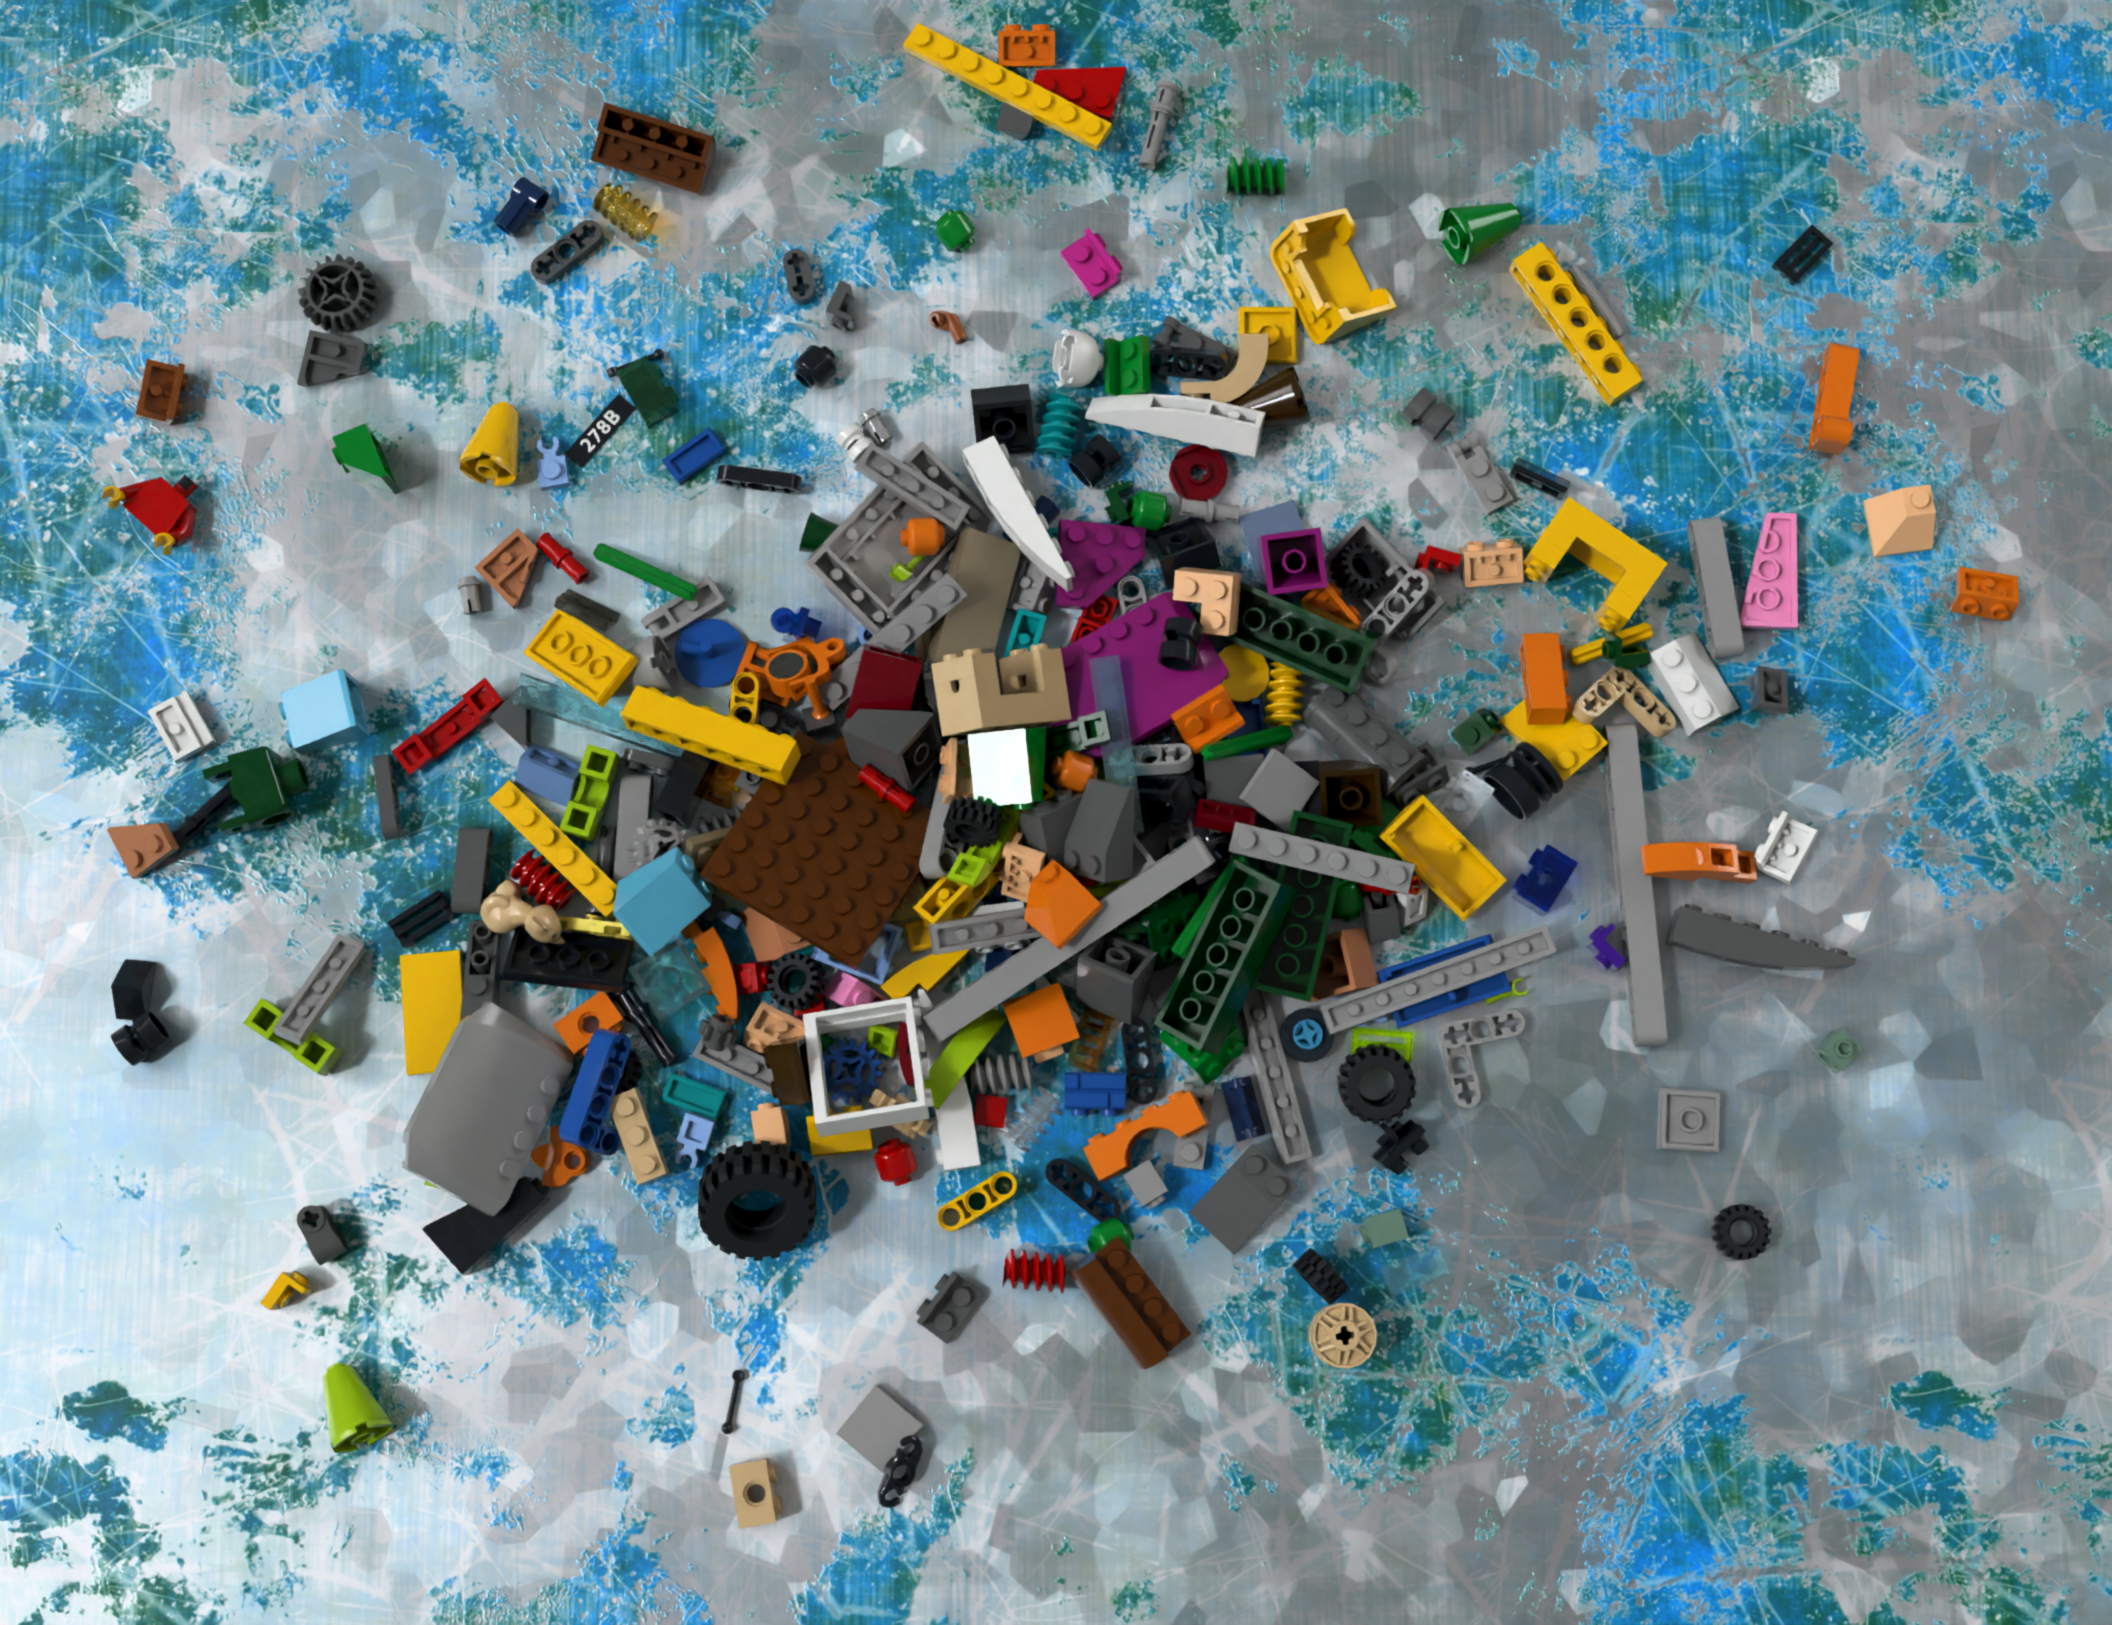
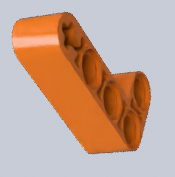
M1829 342L1827 345L1811 427L1809 450L1840 455L1850 442L1853 421L1848 420L1860 353L1857 347Z

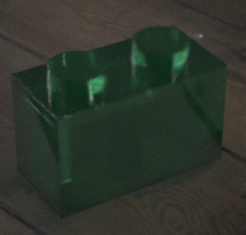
M645 355L616 372L620 383L648 429L679 412L675 404L679 399L671 385L668 387L664 386L661 378L665 376L656 361L651 364Z

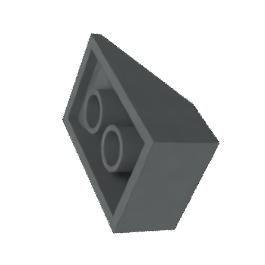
M1096 778L1088 779L1065 839L1064 868L1068 872L1104 883L1132 878L1135 787Z
M1252 1144L1189 1213L1234 1254L1295 1190L1297 1185Z

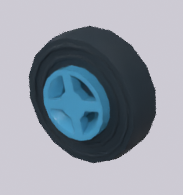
M1311 1008L1298 1009L1289 1014L1282 1023L1280 1030V1039L1285 1052L1293 1059L1305 1063L1314 1062L1324 1057L1331 1049L1334 1035H1329L1321 1012Z

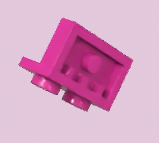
M1087 228L1084 230L1082 238L1060 251V257L1093 301L1121 282V271L1123 268L1119 260L1114 255L1110 257L1104 249L1106 244L1098 233L1093 234L1091 229Z

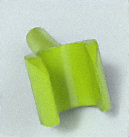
M916 556L906 566L900 562L896 563L891 569L889 576L898 583L903 582L911 576L912 570L926 556Z
M1517 978L1509 983L1511 987L1510 992L1485 999L1487 1005L1510 996L1512 998H1520L1527 994L1528 990L1522 993L1515 990V984L1524 979Z

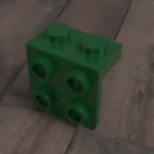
M1182 885L1132 917L1147 927L1150 950L1157 952L1154 966L1158 969H1162L1182 959L1175 955L1171 948L1200 906L1199 896Z

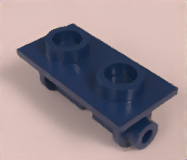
M1239 1077L1221 1083L1236 1141L1240 1142L1266 1135L1251 1077Z

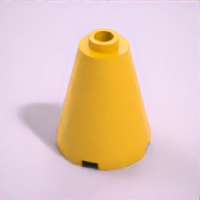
M499 402L498 404L491 405L459 458V463H461L459 468L467 477L483 484L485 479L495 481L493 486L497 487L509 486L515 482L518 462L519 413L513 405L507 402Z

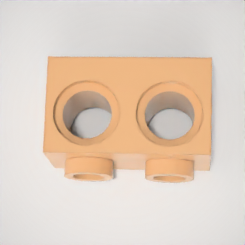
M775 1102L757 1105L758 1110L750 1112L755 1144L761 1143V1140L770 1141V1145L774 1146L779 1143L786 1147H792L787 1110L779 1107Z

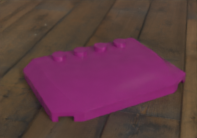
M1173 591L1158 595L1061 649L1072 719L1050 724L1051 727L1078 720L1077 717L1103 710L1107 711L1113 740L1096 748L1081 752V754L1092 759L1095 758L1096 761L1107 760L1174 723L1170 716L1171 714L1229 678V670L1205 633H1203L1201 645L1196 647L1199 650V655L1194 670L1176 671L1158 663L1160 645L1165 641L1162 635L1166 620L1170 617H1185L1197 621L1185 601L1173 600Z

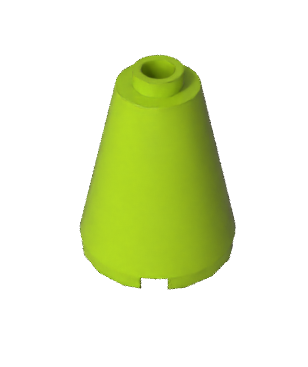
M339 1362L326 1369L327 1373L323 1376L330 1444L333 1451L340 1454L358 1450L357 1444L367 1441L369 1446L390 1433L392 1430L391 1420L353 1366Z

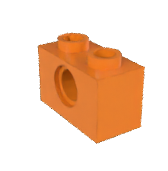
M599 991L553 1024L572 1053L578 1057L582 1054L585 1056L591 1037L594 1034L586 1032L585 1025L589 1019L597 1018L599 1020L598 1029L604 1028L618 1033L624 1030L622 1025L627 1021L607 992Z

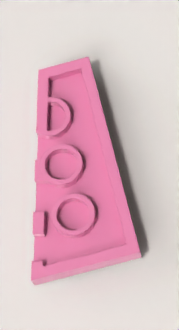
M1767 512L1764 516L1739 615L1741 629L1796 630L1798 628L1797 513Z

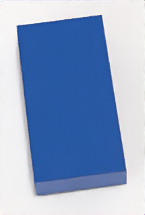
M708 427L664 458L662 462L680 486L726 454L727 451Z

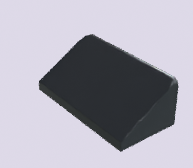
M1521 458L1516 459L1509 474L1511 478L1558 500L1563 499L1570 485V481Z

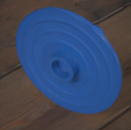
M703 619L689 625L679 636L675 646V662L682 676L690 683L702 688H716L729 683L735 678L745 653V645L738 631L727 622L718 619Z

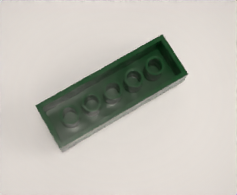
M1220 565L1211 568V570L1234 572ZM1243 575L1241 578L1237 632L1230 636L1218 635L1349 694H1353L1359 689L1381 635L1285 593L1268 595L1264 584ZM1197 603L1193 616L1199 623L1202 603Z
M1294 810L1288 834L1348 848L1353 824ZM1280 865L1277 879L1297 889L1298 892L1251 988L1310 1002L1340 878Z
M1233 859L1154 1024L1200 1051L1218 1055L1298 890L1249 864Z

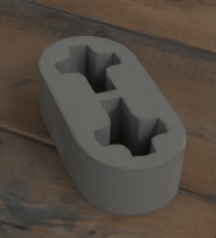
M792 249L783 258L788 291L794 303L806 305L815 297L810 262L803 250ZM795 258H799V261L803 262L800 264L801 273L796 274L794 266L791 265ZM803 280L804 288L808 289L805 291L804 296H800L799 292H796L799 289L797 281Z

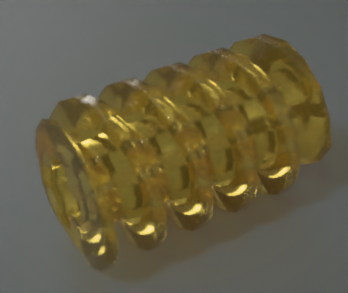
M611 183L604 185L593 201V209L596 212H601L605 219H610L612 225L619 226V230L622 233H627L631 240H636V242L643 241L654 228L658 214L653 212L647 216L649 212L647 205L638 209L641 201L636 198L630 202L632 197L630 191L625 192L621 196L623 191L621 184L612 188Z

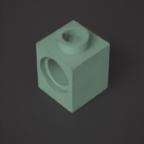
M1842 1028L1831 1031L1812 1054L1836 1074L1845 1071L1864 1048Z
M1400 1208L1362 1219L1363 1225L1359 1226L1363 1243H1369L1371 1249L1409 1238Z

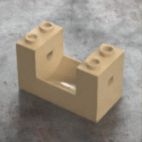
M1047 643L1030 646V652H1028L1027 648L1012 650L1009 657L998 659L1004 695L1000 694L994 652L981 653V648L963 650V656H961V653L942 656V662L931 664L942 737L1027 729L1072 719L1061 648L1048 649Z

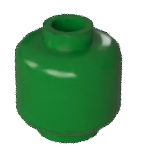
M951 208L935 222L937 226L935 228V235L949 252H955L960 249L963 253L976 242L972 237L976 234L977 228L962 210L954 212Z
M1141 490L1135 496L1132 495L1130 497L1127 512L1134 527L1158 531L1164 523H1169L1172 515V506L1168 505L1164 494Z
M1340 879L1331 915L1332 918H1343L1344 922H1350L1361 916L1359 911L1364 908L1363 893L1360 892L1357 882Z
M1110 1218L1093 1226L1090 1230V1236L1087 1237V1245L1090 1252L1093 1254L1116 1235L1127 1249L1131 1251V1241L1134 1240V1233L1128 1223L1123 1224L1117 1218Z

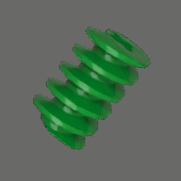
M1231 157L1227 166L1226 194H1228L1231 186H1234L1236 194H1240L1242 186H1245L1247 194H1251L1254 186H1256L1259 195L1263 194L1265 187L1269 188L1270 195H1274L1276 188L1280 187L1281 193L1284 195L1286 173L1282 159L1277 158L1275 165L1272 166L1270 158H1266L1263 166H1261L1259 159L1254 158L1251 166H1249L1247 158H1242L1238 166L1236 158Z

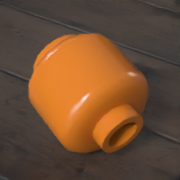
M933 517L909 519L906 529H901L900 531L901 546L907 547L909 554L914 557L936 555L939 552V548L944 547L943 525L938 524L937 520Z
M1067 750L1061 757L1056 756L1054 758L1050 772L1054 774V783L1058 787L1082 793L1085 790L1088 779L1097 777L1098 768L1094 766V760L1091 757L1073 750Z

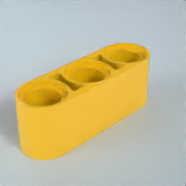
M741 672L734 678L729 715L737 717V712L740 708L748 707L752 712V717L746 724L752 726L754 724L759 725L762 682L756 674ZM746 677H750L755 683L754 690L749 694H744L740 689V683Z
M1008 1172L996 1173L943 1205L937 1214L939 1225L948 1232H955L1011 1199L1017 1191L1015 1177ZM1006 1177L1012 1181V1189L1009 1193L999 1194L995 1190V1183L999 1178ZM975 1193H981L986 1198V1205L981 1210H973L969 1206V1199ZM949 1209H955L959 1212L960 1220L955 1226H947L943 1222V1215Z

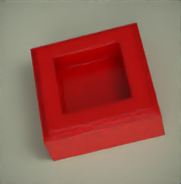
M978 1094L974 1124L1004 1129L1008 1098Z

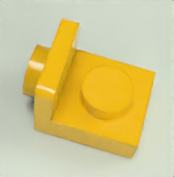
M295 1270L292 1274L290 1272H282L260 1304L269 1310H278L279 1307L284 1308L289 1303L294 1294L291 1291L293 1288L304 1295L311 1294L313 1288L307 1285L309 1279Z

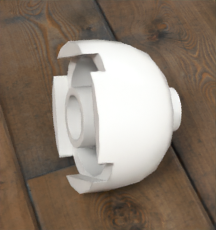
M1064 329L1061 331V334H1065L1063 340L1056 341L1053 354V373L1059 371V380H1055V384L1063 388H1079L1089 384L1095 378L1097 372L1101 371L1104 357L1100 353L1095 339L1089 334L1079 330Z

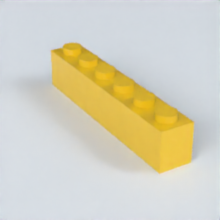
M636 685L620 714L626 728L783 785L787 784L801 757L796 740L787 734L777 735L769 732L761 725L754 724L752 726L743 723L733 715L723 716L707 706L701 705L698 707L689 704L682 697L674 696L672 698L664 695L653 687L644 688Z

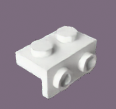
M1782 811L1780 817H1774L1768 828L1770 835L1766 843L1761 842L1759 844L1754 859H1756L1758 871L1791 885L1818 835V830L1791 819L1788 812Z

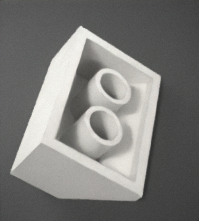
M1695 632L1675 639L1650 653V664H1645L1688 737L1740 709Z

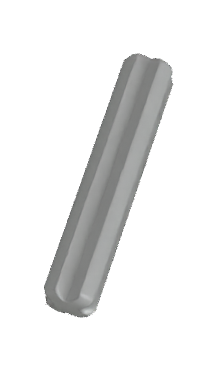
M1579 265L1570 268L1568 272L1574 280L1575 288L1580 294L1583 293L1589 299L1592 311L1596 316H1600L1605 321L1613 339L1620 338L1625 333V329Z

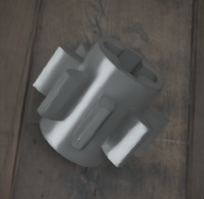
M713 1014L711 1018L707 1017L706 1021L702 1020L698 1034L703 1036V1045L715 1051H723L725 1047L729 1048L730 1044L734 1045L738 1035V1031L733 1029L734 1021L722 1014Z

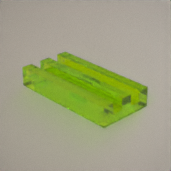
M1352 1028L1351 1055L1360 1046L1367 1047V1044L1380 1046V1044H1383L1390 1049L1405 1050V1056L1403 1057L1408 1063H1412L1413 1032ZM1358 1035L1406 1039V1044L1358 1040Z

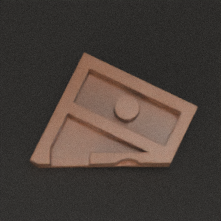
M517 528L474 568L515 610L519 605L540 551Z
M167 822L110 827L107 829L132 879L141 878L179 849Z

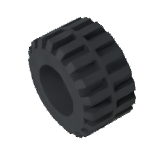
M1367 1044L1366 1048L1362 1049L1360 1046L1355 1049L1356 1052L1350 1055L1349 1053L1345 1057L1346 1062L1344 1065H1340V1075L1337 1076L1338 1092L1349 1112L1354 1117H1359L1365 1123L1371 1121L1372 1124L1380 1125V1121H1385L1386 1124L1390 1123L1392 1118L1396 1116L1398 1119L1404 1115L1402 1113L1405 1108L1409 1110L1412 1105L1410 1101L1412 1098H1415L1416 1094L1414 1090L1416 1079L1406 1059L1397 1050L1390 1049L1383 1044H1380V1046ZM1373 1068H1385L1391 1072L1394 1078L1391 1092L1379 1100L1367 1099L1359 1090L1361 1077L1365 1072Z

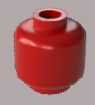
M900 1138L891 1139L880 1144L873 1159L881 1180L893 1182L895 1186L911 1181L910 1175L918 1167L911 1145L907 1142H901Z

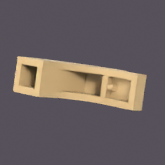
M1239 334L1237 337L1238 356L1233 371L1218 381L1181 382L1180 396L1204 399L1205 395H1209V400L1228 404L1247 393L1257 382L1265 367L1268 355V334Z

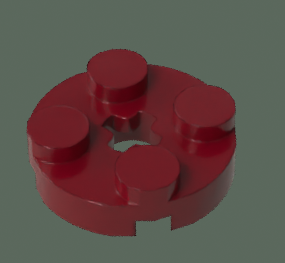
M1199 444L1186 446L1177 452L1171 463L1169 471L1171 487L1181 498L1206 502L1208 499H1215L1225 488L1228 473L1227 464L1223 456L1215 449L1212 450ZM1198 467L1200 471L1205 470L1206 474L1203 475V480L1198 481L1196 478L1193 479L1191 477L1193 468Z

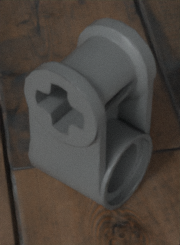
M309 1205L299 1211L297 1224L307 1241L311 1254L319 1265H323L349 1250L345 1238L336 1227L326 1208ZM310 1213L319 1214L320 1218L316 1220L317 1226L315 1224H308V1220L311 1219Z

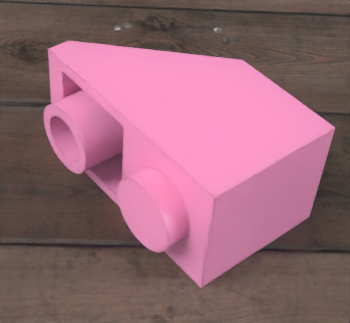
M839 969L827 986L824 994L825 997L842 1008L888 1000L859 979Z

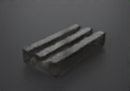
M567 589L566 593L563 592L561 596H558L554 604L555 608L604 632L614 626L620 617V613L571 589Z

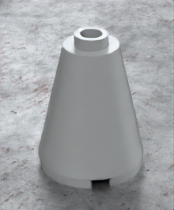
M649 636L627 650L639 662L611 698L631 696L636 685L644 688L653 687L662 693L677 689L678 678L676 668L670 669L668 659H671L672 656L661 636Z

